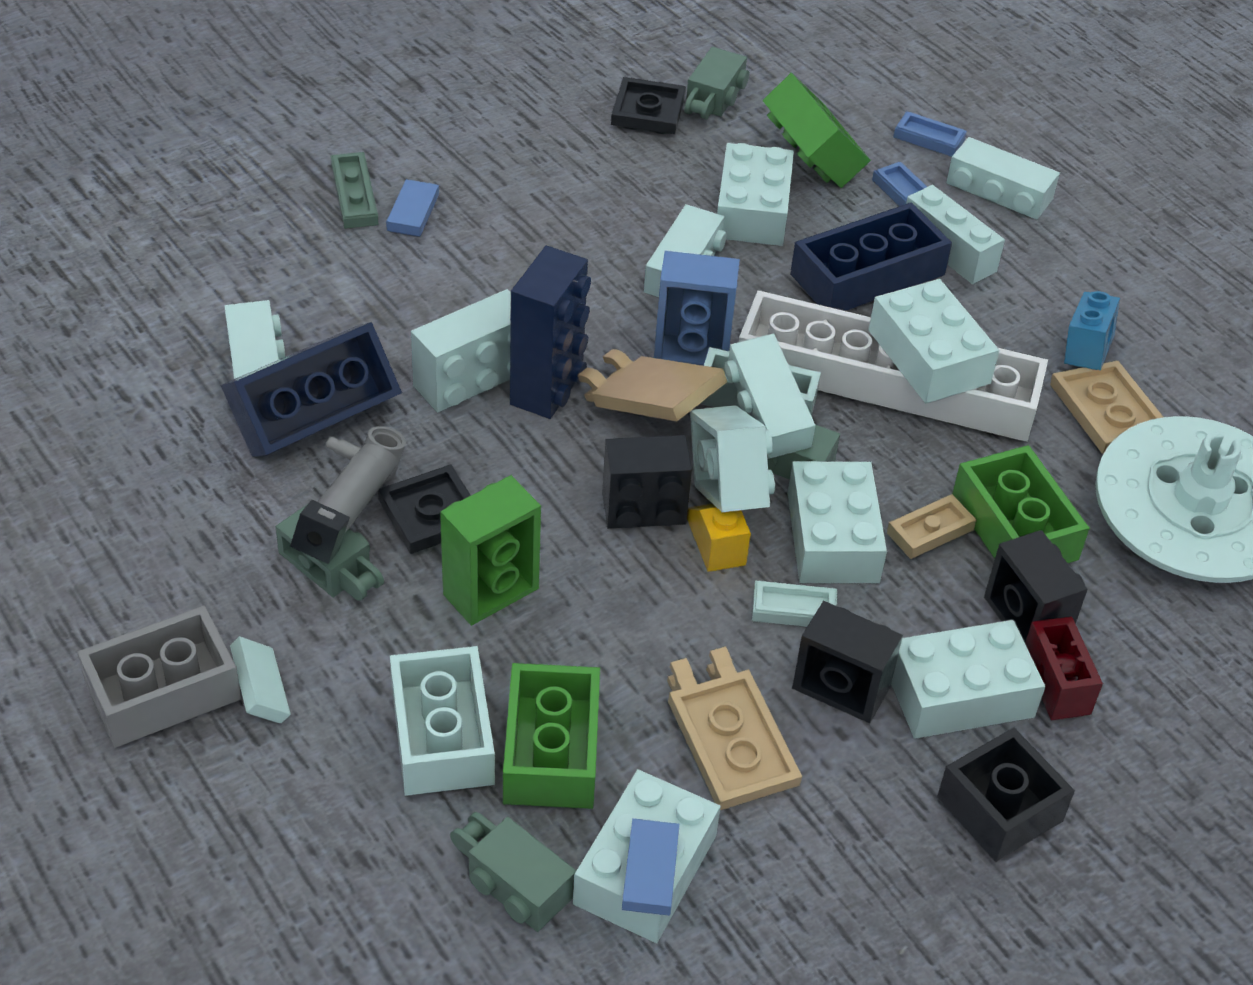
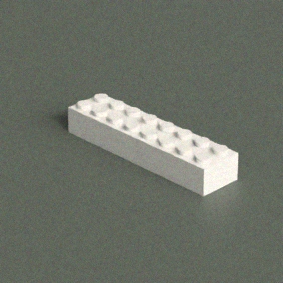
M757 291L739 336V342L774 333L788 365L821 372L818 386L819 391L1028 442L1046 372L1047 359L998 348L1000 351L991 384L925 404L868 331L871 317Z

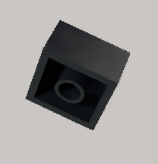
M686 435L605 439L602 496L607 529L686 525L692 475Z
M1042 530L999 544L984 598L1001 622L1014 620L1025 643L1032 622L1072 616L1076 624L1088 589L1082 577L1075 573L1062 557L1060 549L1055 544H1052Z
M823 600L802 634L792 689L870 724L890 689L903 635L885 625L872 622L845 608L835 606Z
M1013 727L947 765L937 798L989 856L997 862L1063 822L1075 790Z

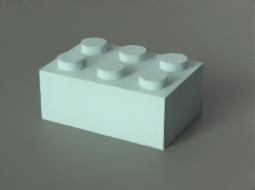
M727 143L717 214L724 216L723 231L727 232L726 240L783 246L794 150L782 149L780 147L752 146L745 143Z
M941 279L875 297L868 331L925 404L991 384L1000 350Z
M508 289L411 330L413 387L437 413L510 380L511 292Z
M736 405L691 410L690 420L695 487L721 512L770 507L769 494H774L775 481L772 470H768L767 454H772L773 442L769 430H766V426Z
M793 461L787 494L799 583H880L887 549L872 463Z
M1014 620L902 638L891 682L914 739L1034 718L1045 689V684Z
M478 646L390 655L391 686L404 795L495 785V752Z
M637 769L574 874L573 905L654 943H658L716 837L721 806ZM632 818L680 824L670 916L622 910Z

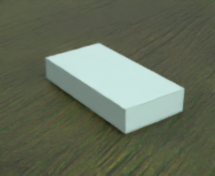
M755 580L752 621L807 627L823 600L837 606V589Z
M239 636L230 645L237 668L246 713L281 724L291 714L273 648Z

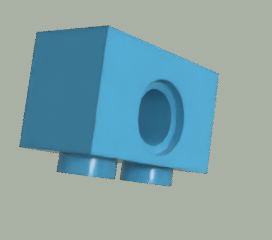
M1084 291L1069 325L1064 364L1101 370L1115 336L1120 303L1119 297L1110 296L1101 291Z

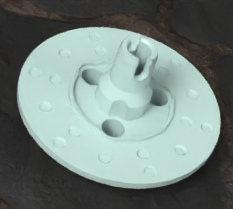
M1173 416L1139 423L1121 433L1111 442L1105 450L1097 470L1095 482L1096 496L1106 522L1127 547L1149 563L1185 578L1214 583L1242 582L1253 579L1252 435L1214 420L1189 416Z

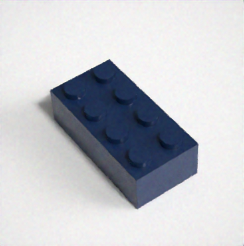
M911 202L796 241L790 275L818 305L846 311L874 301L876 296L919 285L944 276L952 242Z
M545 245L511 290L510 405L551 419L559 406L564 407L575 383H581L578 374L587 368V363L583 362L588 344L585 324L590 313V307L586 306V296L591 285V277L587 276L588 259Z
M372 322L350 328L220 385L252 457L268 455L402 393Z

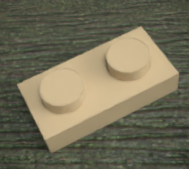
M951 494L889 522L887 534L912 559L973 531L976 519Z

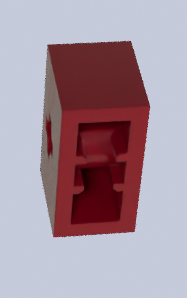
M1073 617L1032 622L1025 645L1045 684L1041 699L1050 720L1091 715L1103 682Z

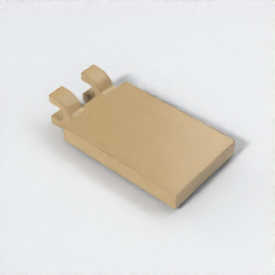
M612 349L603 356L605 363L612 364L617 369L607 379L598 370L593 368H586L578 374L579 381L589 384L592 388L584 394L586 401L594 402L596 407L676 422L727 383L722 368L645 356L632 361L625 353L616 349Z
M1119 361L1103 363L1101 370L1083 367L1052 374L1051 387L1102 454H1104L1111 442L1127 429L1139 423L1163 417Z
M726 646L710 651L709 656L713 663L707 665L706 670L711 680L697 684L687 658L670 663L673 675L668 676L667 682L673 692L669 693L668 703L714 802L721 806L720 810L800 786L802 775L750 670L737 673Z

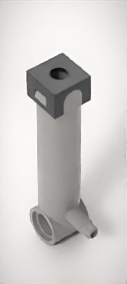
M376 426L369 429L362 447H358L343 439L339 440L332 436L329 437L326 447L351 461L317 502L311 500L300 513L290 547L329 564L339 551L343 537L384 482L395 477L406 445L405 437L398 431L384 426Z

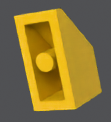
M713 503L688 507L687 520L707 572L746 565L751 532L742 511L721 512Z

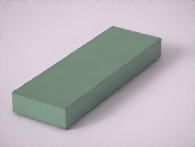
M364 152L330 155L344 229L379 225Z

